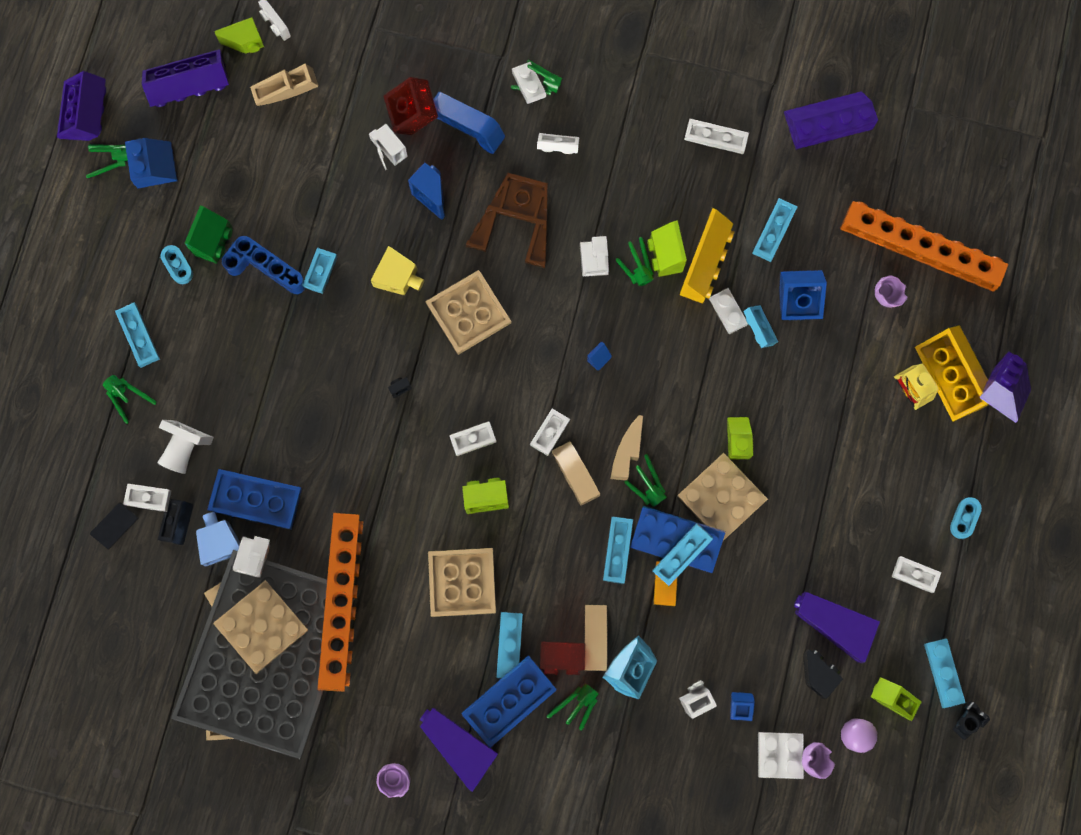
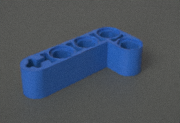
M438 92L426 108L433 117L476 138L479 145L491 154H494L505 139L500 125L492 117L442 92Z
M241 236L236 239L222 258L223 267L232 276L240 275L250 263L293 294H300L305 290L303 286L304 278L297 270L250 237ZM244 245H250L247 251H241ZM260 257H267V259L264 262L258 263V259ZM232 261H238L235 267H229ZM277 268H283L282 273L274 274ZM289 276H290V278H291L293 281H295V282L298 281L299 283H298V284H295V283L292 284V283L290 282V280L288 279Z

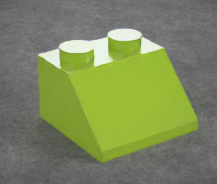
M677 220L652 231L650 239L647 240L649 251H653L654 259H652L653 270L658 272V277L681 273L684 270L687 259Z
M500 478L488 479V483L480 484L479 481L467 482V486H462L464 507L467 514L509 508L505 480L501 481Z

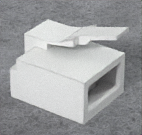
M387 124L369 133L370 139L378 148V154L385 170L387 169L381 150L394 166L408 157L405 146Z
M606 236L592 237V242H580L582 276L608 275L609 265Z
M257 536L254 539L243 537L233 570L261 578L270 548V540Z
M701 680L687 688L689 693L679 698L685 712L692 719L717 706L710 691L704 687V682Z

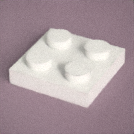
M758 732V777L804 779V769L802 766L803 734Z

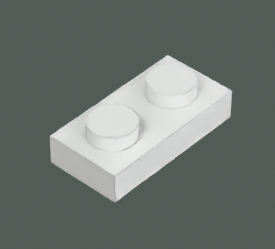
M260 0L258 2L261 8L259 13L265 22L269 20L272 24L270 27L276 36L280 35L284 41L290 38L287 26L268 1Z
M531 62L512 68V74L527 104L546 97V92L536 72L527 67L528 64L532 65Z
M539 133L537 149H542L544 152L562 151L564 154L578 153L579 137Z
M729 288L709 298L728 334L748 325Z
M551 409L531 441L530 446L548 456L570 419Z
M489 421L449 435L456 456L496 443Z
M127 484L123 505L167 512L171 490Z
M900 556L898 557L892 577L934 593L941 572Z

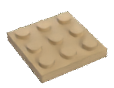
M479 270L425 301L458 355L511 324L510 318Z
M724 453L677 495L703 525L725 531L723 541L768 500Z
M493 548L428 552L431 617L496 613Z
M266 580L213 623L255 674L259 673L308 631Z

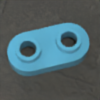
M174 245L166 246L161 251V260L171 277L178 284L189 283L193 278V270L183 253ZM172 255H176L174 260H170ZM182 272H186L184 277H180Z
M968 497L958 504L950 525V531L954 537L965 539L972 535L982 509L977 499ZM966 505L971 507L970 513L965 510ZM958 525H962L964 527L963 532H960L958 530Z

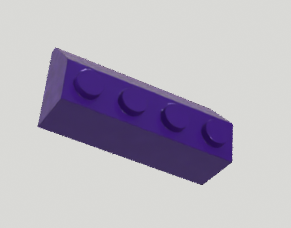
M220 49L142 71V87L150 107H162L170 101H183L188 96H201L209 90L214 89L218 91L229 85Z
M862 91L784 111L795 149L873 130L878 121L872 101Z

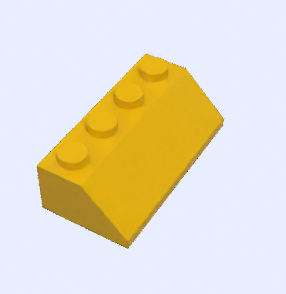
M712 208L680 292L681 296L702 304L705 297L709 299L714 288L710 286L712 279L717 280L721 269L717 267L719 260L724 261L728 251L724 247L726 242L731 243L735 232L731 230L733 223L717 209Z
M960 326L948 328L915 347L922 363L939 388L938 394L952 421H956L989 405L980 398L988 379Z

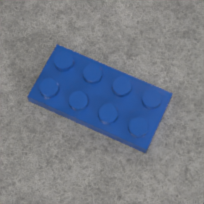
M218 469L207 510L292 530L302 488Z
M643 506L630 548L664 558L697 522ZM698 523L713 537V540L688 566L713 573L725 531Z
M527 656L461 714L491 748L557 689L534 661Z

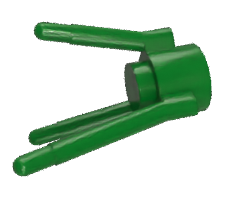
M527 60V63L531 62L532 64L527 65L529 69L545 77L542 85L546 87L544 89L546 94L557 93L562 78ZM511 86V89L520 90L519 86Z
M89 144V152H111L112 159L117 160V162L87 174L86 178H91L119 166H126V161H128L126 146L124 144Z
M639 237L645 262L643 266L631 241L628 242L638 266L634 270V275L619 258H616V262L630 277L632 283H637L639 287L651 282L654 275L650 267L643 237Z
M116 375L110 376L103 383V387L107 390V396L112 400L126 424L129 423V420L115 398L120 397L125 403L129 402L123 394L125 392L124 387H127L154 405L157 403L154 399L129 384L124 378L119 379Z
M645 454L646 463L656 485H652L639 465L636 466V469L649 488L645 492L647 496L628 480H625V484L641 497L646 505L651 503L654 507L667 498L664 494L666 491L659 481L648 454Z
M584 684L582 688L578 686L569 697L547 714V718H551L578 695L576 700L579 701V704L567 719L566 724L571 723L583 705L585 707L588 706L579 726V730H583L594 705L597 703L596 697L599 694L587 684Z

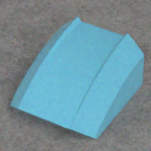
M637 636L614 658L602 678L610 683L616 691L639 699L657 663V659L651 648L640 636Z

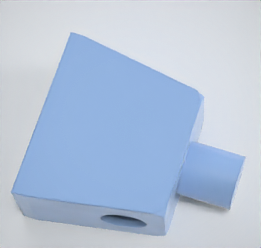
M215 512L203 515L206 527L196 530L201 565L209 566L230 558L233 550L238 551L240 541L228 521L218 522Z

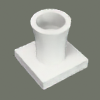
M162 420L159 428L173 435L157 463L175 472L186 474L188 461L194 445H211L214 437L178 421Z

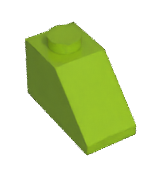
M252 17L214 31L220 44L245 54L257 52L260 48L264 47Z
M728 417V458L730 460L750 459L753 456V438L749 417Z
M881 677L874 686L871 695L878 703L910 721L913 720L921 704L919 699L902 686Z

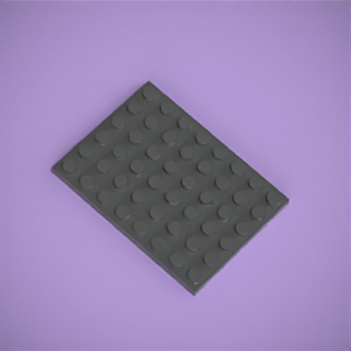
M233 550L171 719L301 759L324 691L318 690L327 579L267 560L265 561L261 578L239 573L233 570L238 551ZM266 580L308 631L259 673L255 674L213 623ZM342 596L337 597L335 604L343 607L347 604V599ZM337 618L333 621V626L337 629H342L346 624L342 618ZM335 640L331 643V648L334 651L338 650L340 640Z

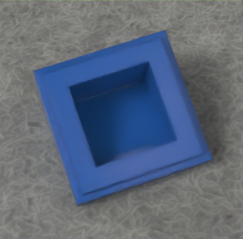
M600 342L588 354L587 362L599 371L612 356L606 345Z
M732 692L730 719L753 720L755 704L753 694Z

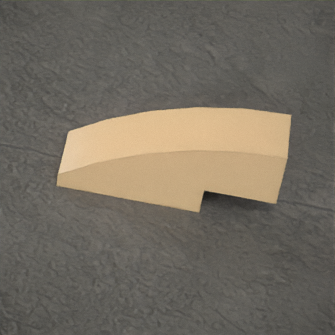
M303 64L289 72L283 70L250 88L256 105L260 106L297 96L319 85L313 68Z
M639 415L623 436L613 462L610 479L628 480L630 460L638 461L643 416Z
M570 441L552 450L580 506L600 496V492Z
M585 605L584 670L607 671V605Z

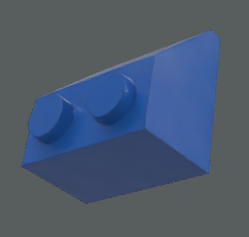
M149 138L125 142L130 179L137 189L178 181L171 142Z
M424 163L408 180L411 194L442 220L445 215L441 173L435 166H429Z
M822 270L781 272L779 286L781 320L823 319L827 282Z

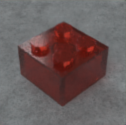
M409 77L383 96L394 133L413 135L438 118L428 80Z
M541 642L540 670H544V674H558V670H566V675H580V671L585 670L586 643Z

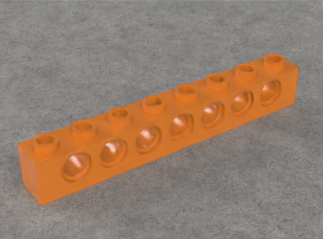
M859 201L851 203L840 228L843 231L993 292L1000 287L1008 264L999 257H990L979 249H970L964 246L962 242L948 240L942 234L931 233L920 225H911L906 223V220L903 218H894L887 215L883 210H874L868 207L867 204ZM862 218L869 219L871 224H865ZM881 226H887L890 232L883 231ZM901 233L906 234L909 240L903 239ZM920 241L926 242L928 248L922 247ZM940 249L945 250L947 256L942 255ZM959 257L965 258L967 264L962 263ZM979 265H983L986 272L981 271Z
M333 513L318 690L344 692L345 686L349 687L350 673H346V667L352 661V651H348V644L353 642L354 629H350V621L355 620L356 607H352V598H357L358 585H354V577H359L360 564H355L356 555L361 554V542H357L358 534H362L363 521H359V515ZM343 533H350L353 539L349 542H344L340 537ZM342 554H348L351 560L348 563H341L338 558ZM340 575H346L349 578V582L346 585H340L337 582V578ZM337 597H345L347 604L343 607L337 606L335 604ZM342 618L346 623L342 629L335 628L333 626L335 619ZM335 640H340L343 642L344 647L340 651H334L331 648V643ZM333 662H338L341 664L342 669L339 673L334 674L330 672L329 665Z

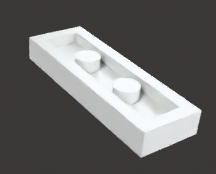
M689 119L684 140L744 154L749 133Z

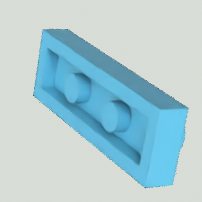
M780 198L778 199L752 254L769 262L772 261L797 206Z
M132 303L116 310V315L138 366L142 368L160 360L137 305Z
M611 517L603 581L625 583L633 519Z
M696 523L653 569V572L669 586L713 540V537Z
M501 612L496 678H503L520 662L522 613Z
M942 639L925 643L924 646L942 708L964 704L965 699L948 640Z

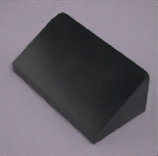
M174 499L169 500L168 510L164 512L158 536L159 541L178 545L184 544L193 510L192 503Z
M118 503L90 532V535L109 550L139 518L123 503Z

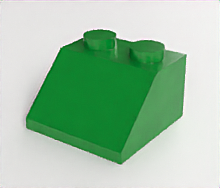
M200 205L185 240V245L194 256L217 264L219 258L221 259L225 253L224 246L226 241L232 236V225L227 219Z

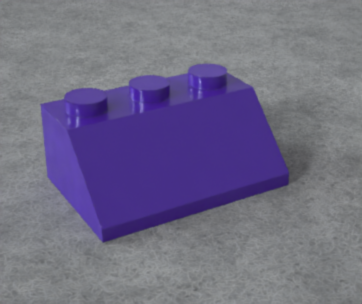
M82 71L64 81L57 138L89 141L100 135L102 125L100 124L101 116L104 112L103 98L107 90L105 78Z
M1008 351L994 367L980 396L982 400L1015 423L1018 421L1031 392L1027 364L1021 357L1013 355Z

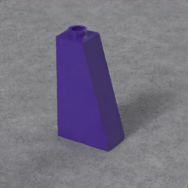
M808 592L797 596L794 607L797 608L795 611L796 615L856 662H866L880 621Z
M432 708L431 711L427 709L420 718V721L423 722L420 728L466 787L473 792L498 753L437 709Z

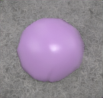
M892 275L882 277L875 286V297L883 306L889 308L901 306L908 298L905 295L906 285L899 278Z
M853 718L844 724L841 730V740L849 750L865 753L875 746L878 732L871 722Z
M811 743L802 753V766L810 776L826 779L831 775L835 763L829 758L832 751L825 747L823 743Z
M392 763L380 769L377 774L376 783L379 791L387 797L401 798L409 790L411 778L404 766Z

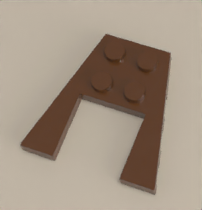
M508 173L491 204L487 207L482 219L475 227L470 239L466 242V247L486 252L497 213L536 224L525 263L545 268L548 183Z

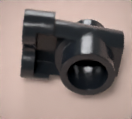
M972 701L964 707V714L953 727V730L964 740L972 733L977 732L979 727H985L990 721L989 716L982 712L978 705Z

